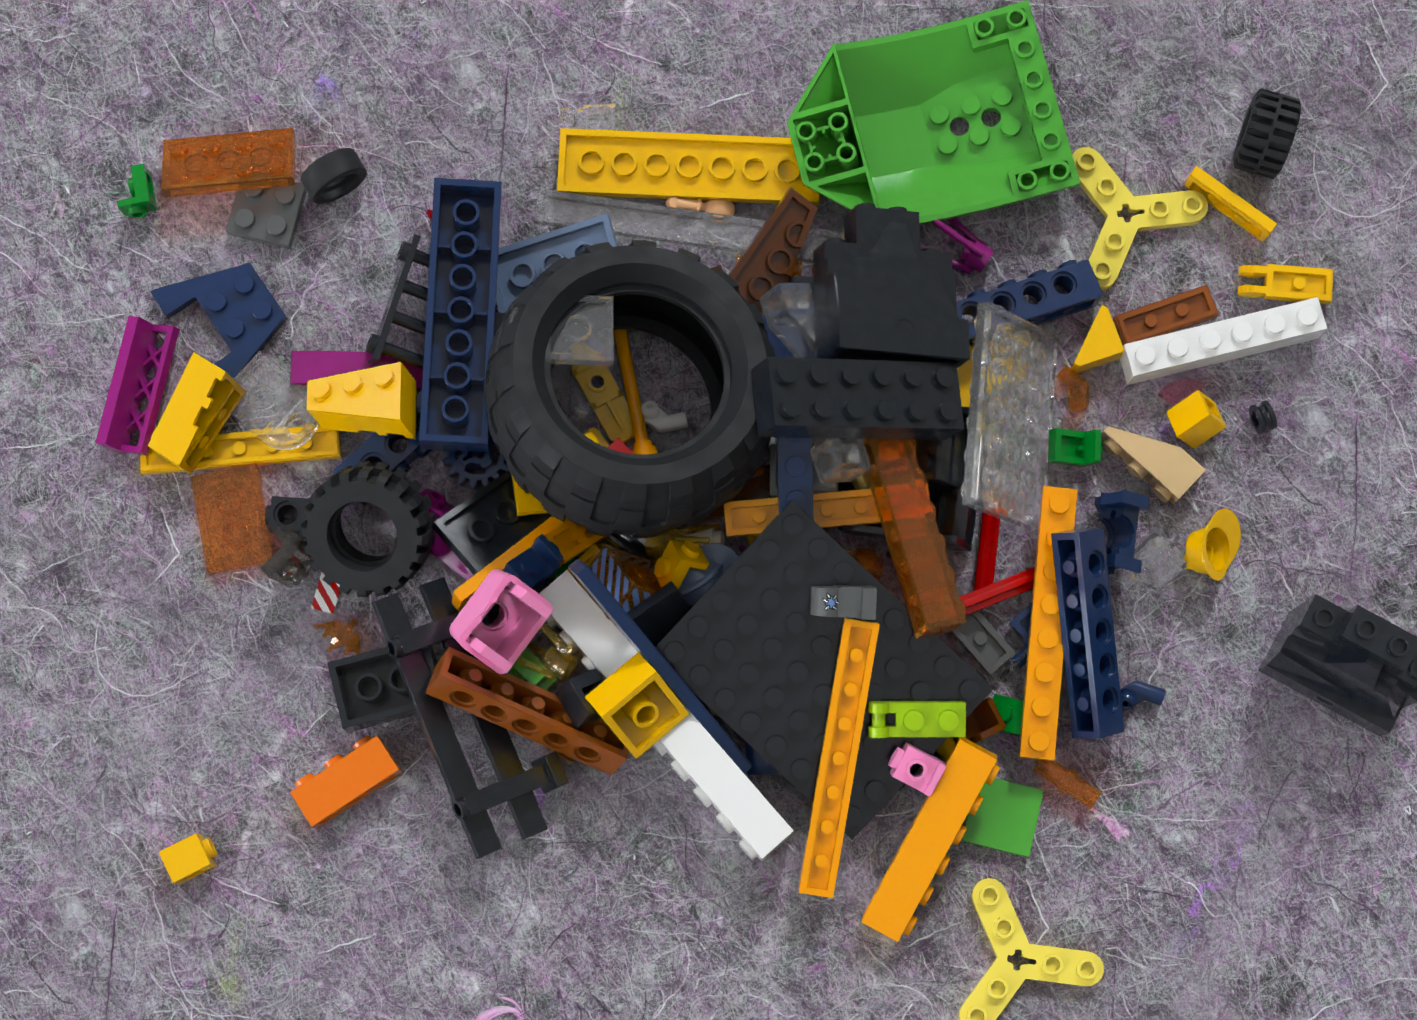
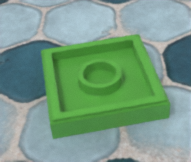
M996 778L991 785L984 783L979 792V795L984 798L974 816L970 813L967 814L964 825L967 829L961 841L1028 858L1044 790Z

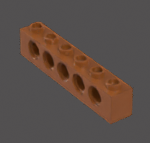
M448 647L435 665L426 694L611 776L628 758L629 750L603 719L576 729L556 694L509 673L499 674L482 661L451 647Z

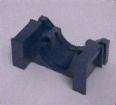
M1122 489L1120 492H1101V497H1095L1094 505L1099 512L1098 520L1103 522L1108 530V541L1105 545L1108 575L1114 574V570L1119 568L1141 573L1142 560L1134 558L1139 511L1148 510V496Z

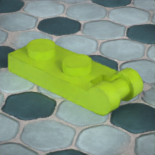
M965 701L868 702V713H872V725L868 726L869 738L966 737ZM895 713V725H885V714Z

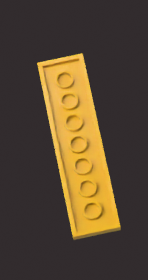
M560 128L557 177L558 195L645 199L678 197L695 200L701 199V201L725 200L739 203L778 204L788 189L793 188L812 204L819 206V193L803 185L791 138Z

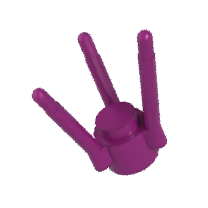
M952 218L947 220L966 238L936 219L934 221L935 226L965 247L960 256L965 262L952 259V267L960 269L969 275L973 269L981 273L994 251L987 247V243L977 238L958 219Z

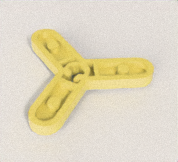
M1082 147L1072 154L1080 180L1079 186L1106 218L1089 258L1090 265L1101 290H1107L1116 281L1137 231L1192 226L1201 222L1208 211L1206 198L1197 191L1188 190L1133 196L1095 149ZM1122 208H1127L1128 213L1134 214L1142 211V214L1132 216L1129 222H1125L1123 217L1117 216L1121 213Z
M987 878L975 884L971 893L972 903L996 959L961 1005L958 1016L959 1020H996L1025 979L1077 986H1092L1100 981L1104 973V966L1100 957L1095 953L1029 944L1002 883L996 879ZM1015 950H1020L1021 957L1034 959L1035 964H1022L1019 966V970H1014L1013 964L1008 962L1007 958L1014 955Z

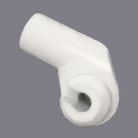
M647 401L641 406L645 424L657 433L689 428L685 412L668 415L654 401Z

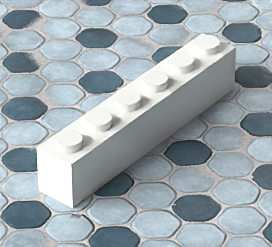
M1316 297L1123 345L1124 353L1120 358L1126 383L1130 385L1318 339L1327 330L1319 299Z

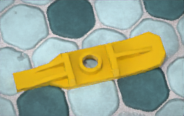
M584 340L577 342L569 348L572 354V373L611 442H614L617 438H620L623 443L633 439L634 434L628 403L605 361L599 353L587 347ZM593 377H601L604 380V385L601 388H594L591 385Z

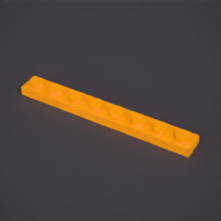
M1042 487L1018 758L1055 760L1063 666V644L1051 534L1074 529L1077 489Z
M844 618L798 887L799 893L833 898L880 626L877 622Z

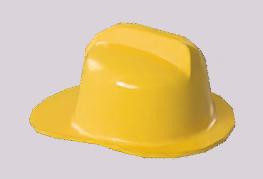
M1227 508L1218 510L1206 527L1189 534L1186 540V553L1182 561L1183 568L1192 569L1199 574L1209 575L1215 581L1223 579L1228 567L1237 554L1241 540L1240 524L1232 510Z

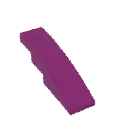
M292 351L290 385L307 386L309 380L401 361L381 354L379 361L373 365L367 363L370 353ZM402 362L416 381V391H421L423 369Z

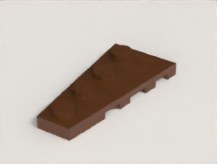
M793 188L788 189L728 274L739 285L740 295L748 304L754 303L760 313L776 312L780 308L789 278L792 277L800 249L805 243L818 207Z

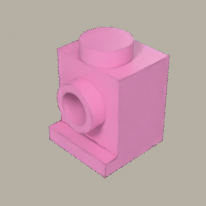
M905 742L902 749L896 748L888 766L892 767L890 770L892 777L923 792L929 797L946 768L943 761ZM918 763L922 765L920 774L912 775L910 773V767L913 764Z

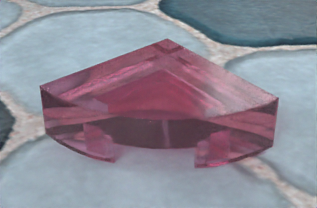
M1189 378L1178 379L1167 384L1159 392L1158 396L1175 406L1195 391H1201L1205 383Z

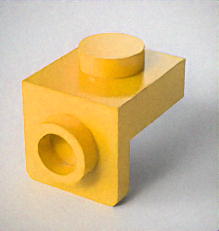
M670 540L662 556L657 560L653 573L661 588L672 581L676 588L679 589L690 567L707 570L709 562L698 544L692 541L679 542Z

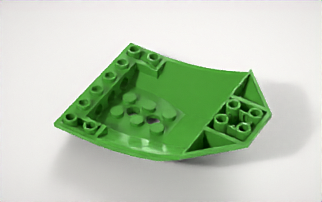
M1028 0L964 19L901 34L841 44L833 43L787 121L803 185L850 211L861 203H871L876 208L885 209L904 207L907 211L919 212V223L922 225L932 223L936 219L942 221L1015 204L1080 185ZM988 112H996L1000 115L1001 120L997 125L990 127L982 122L983 116ZM964 119L968 122L969 129L964 135L958 136L951 132L950 125L954 120Z

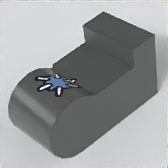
M852 585L811 586L810 615L876 620L877 588L874 586Z

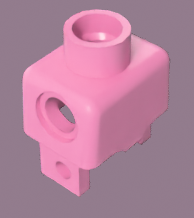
M495 569L487 575L475 593L469 598L466 605L451 623L449 631L465 650L495 672L504 674L508 673L554 610H552V604L516 576ZM495 603L498 604L500 608L497 618L492 623L485 625L482 620Z

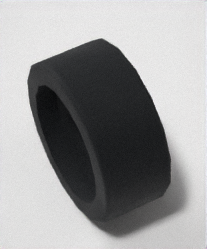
M341 148L329 152L314 161L302 173L300 180L314 203L325 204L340 199L357 188L365 179L367 171L354 149Z

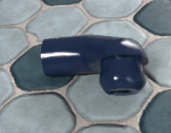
M1135 680L1120 689L1122 710L1129 711L1143 700L1160 706L1166 690Z

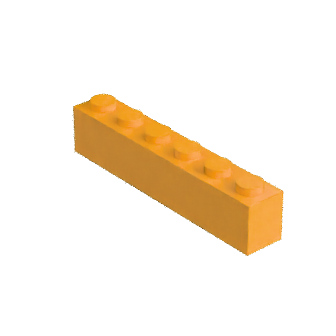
M959 737L945 763L946 768L930 797L927 796L868 904L862 916V923L896 942L899 941L902 934L909 936L918 919L913 916V913L918 904L926 905L934 890L929 885L935 873L940 876L943 874L950 861V857L946 856L952 843L956 846L960 843L967 827L962 825L967 814L975 815L984 798L979 795V792L984 783L992 784L1000 769L995 764L997 761L996 754L964 737Z

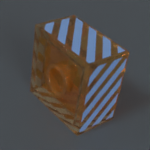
M606 544L589 565V568L626 613L661 588L653 573L655 570V563L653 561ZM604 612V614H605V616L607 617V619L611 620V619L608 617V615Z

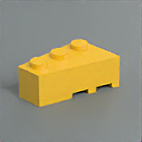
M193 352L157 428L152 433L148 446L166 460L191 474L247 391L226 371Z
M402 362L309 380L307 382L306 410L323 429L360 433L363 430L376 432L382 436H388L390 433L404 435L409 439H416V381Z

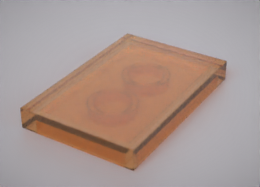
M254 463L190 476L207 573L212 575L275 562L268 525L265 524L266 506L258 464Z

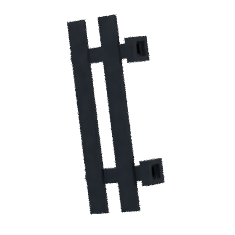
M442 577L419 586L433 621L431 623L412 629L398 593L372 602V606L385 635L387 651L396 662L451 796L453 813L461 821L475 858L479 859L502 849L487 809L507 802L522 840L548 829L533 791L541 788L543 794L569 783L556 751L532 761L531 765L533 768L524 771L508 730L471 714L499 781L478 790L442 700L426 694L431 673L421 650L442 643L445 651L448 647H451L478 659L465 650L450 634V625L460 612L452 604L451 592L445 578ZM495 604L482 620L485 625L492 623L499 614Z

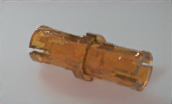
M1039 760L1033 769L1035 773L1056 785L1058 792L1061 794L1066 792L1084 804L1088 809L1092 808L1102 793L1101 790H1098L1076 775L1078 771L1073 768L1069 770L1055 760Z

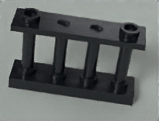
M414 234L408 242L403 241L400 246L397 260H400L401 264L377 335L372 333L368 340L365 352L370 353L367 363L374 365L379 361L382 354L423 369L424 355L385 342L391 324L425 335V321L396 311L402 293L427 302L428 288L406 280L412 262L429 268L430 254L417 249L421 237Z

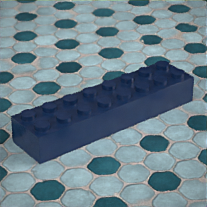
M434 178L419 432L420 449L488 452L489 426L484 397V383L489 351L495 330L502 182Z

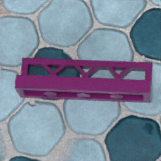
M128 316L95 441L96 444L115 452L147 456L148 444L154 431L180 331L179 328L169 325L152 324L140 317ZM166 334L164 345L156 351L157 335ZM156 365V376L148 383L146 379L148 370ZM147 396L149 399L148 407L140 414L138 411L139 404ZM139 428L141 434L138 445H129L132 433Z

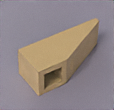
M1107 426L1101 434L1103 448L1113 457L1120 456L1128 464L1126 467L1129 472L1139 480L1144 478L1153 486L1152 492L1163 502L1170 501L1174 505L1206 471L1181 447Z

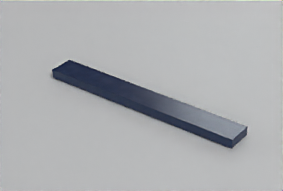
M576 559L568 566L569 570L633 647L657 671L676 697L745 774L752 767L751 762L593 571L581 560Z

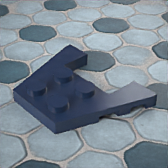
M251 263L160 287L150 292L168 319L195 301L200 303L231 350L230 354L214 363V365L226 371L234 380L239 375L242 376L258 351L263 350L288 319Z

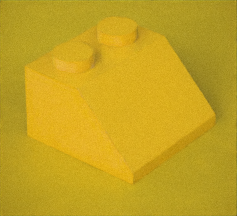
M639 652L585 696L590 705L636 759L689 715L688 711L657 671Z

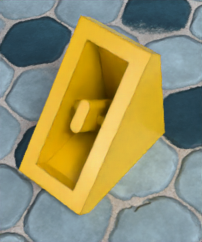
M1101 305L1073 363L1071 372L1077 374L1118 360L1124 353V348L1108 307Z

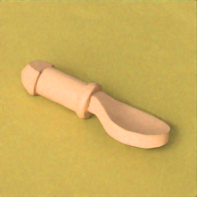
M669 197L666 201V206L671 211L694 212L697 215L700 214V211H703L716 219H728L736 211L735 205L731 201L710 200L703 203L701 199Z

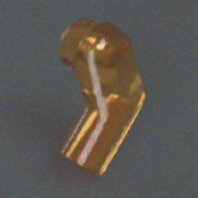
M1066 364L1055 377L1068 387L1069 408L1073 412H1083L1089 406V384Z

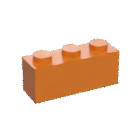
M370 735L365 736L353 745L355 750L345 757L342 754H338L324 764L326 769L314 776L313 773H309L295 782L297 788L292 790L290 794L311 827L318 829L403 773L382 738L379 736L374 738Z

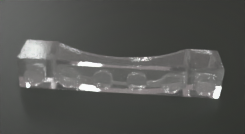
M778 283L759 298L769 329L783 342L794 358H816L814 295L810 283ZM814 438L810 454L820 483L851 482L872 468L862 439Z

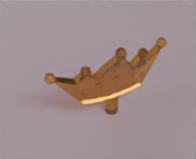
M354 618L347 626L338 620L314 625L316 629H325L324 634H322L323 638L332 636L327 652L346 646L345 655L352 651L356 655L360 654V637L352 631L358 623Z

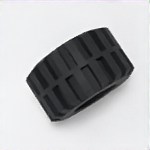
M1263 88L1256 92L1249 105L1238 136L1233 156L1234 168L1274 179L1280 173L1298 127L1301 115L1300 99Z

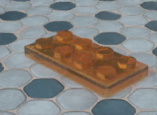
M293 128L163 140L161 190L164 198L295 185V133Z

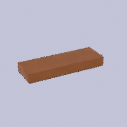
M1204 285L1113 317V321L1122 345L1203 323L1217 318L1219 313L1208 285Z

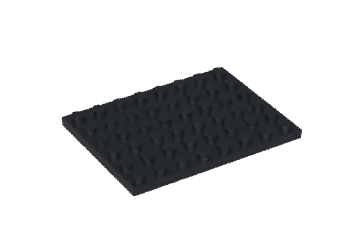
M791 500L655 645V648L697 697L813 803L844 617L810 615L811 586L852 585L876 587V620L865 621L877 622L880 626L844 832L853 840L905 784L890 774L892 767L888 766L896 748L902 749L905 742L932 755L948 738H869L868 726L872 725V713H868V702L965 701L967 718L994 688ZM895 713L885 714V725H895ZM918 763L913 764L910 767V773L913 775L922 765Z

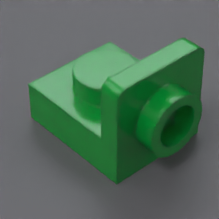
M144 164L130 166L132 177L128 178V186L133 198L117 201L118 209L130 218H142L147 216L148 212L158 210L152 174Z

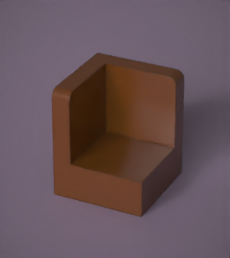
M991 697L983 700L966 718V737L964 738L977 743L1006 728ZM952 737L956 744L959 737Z

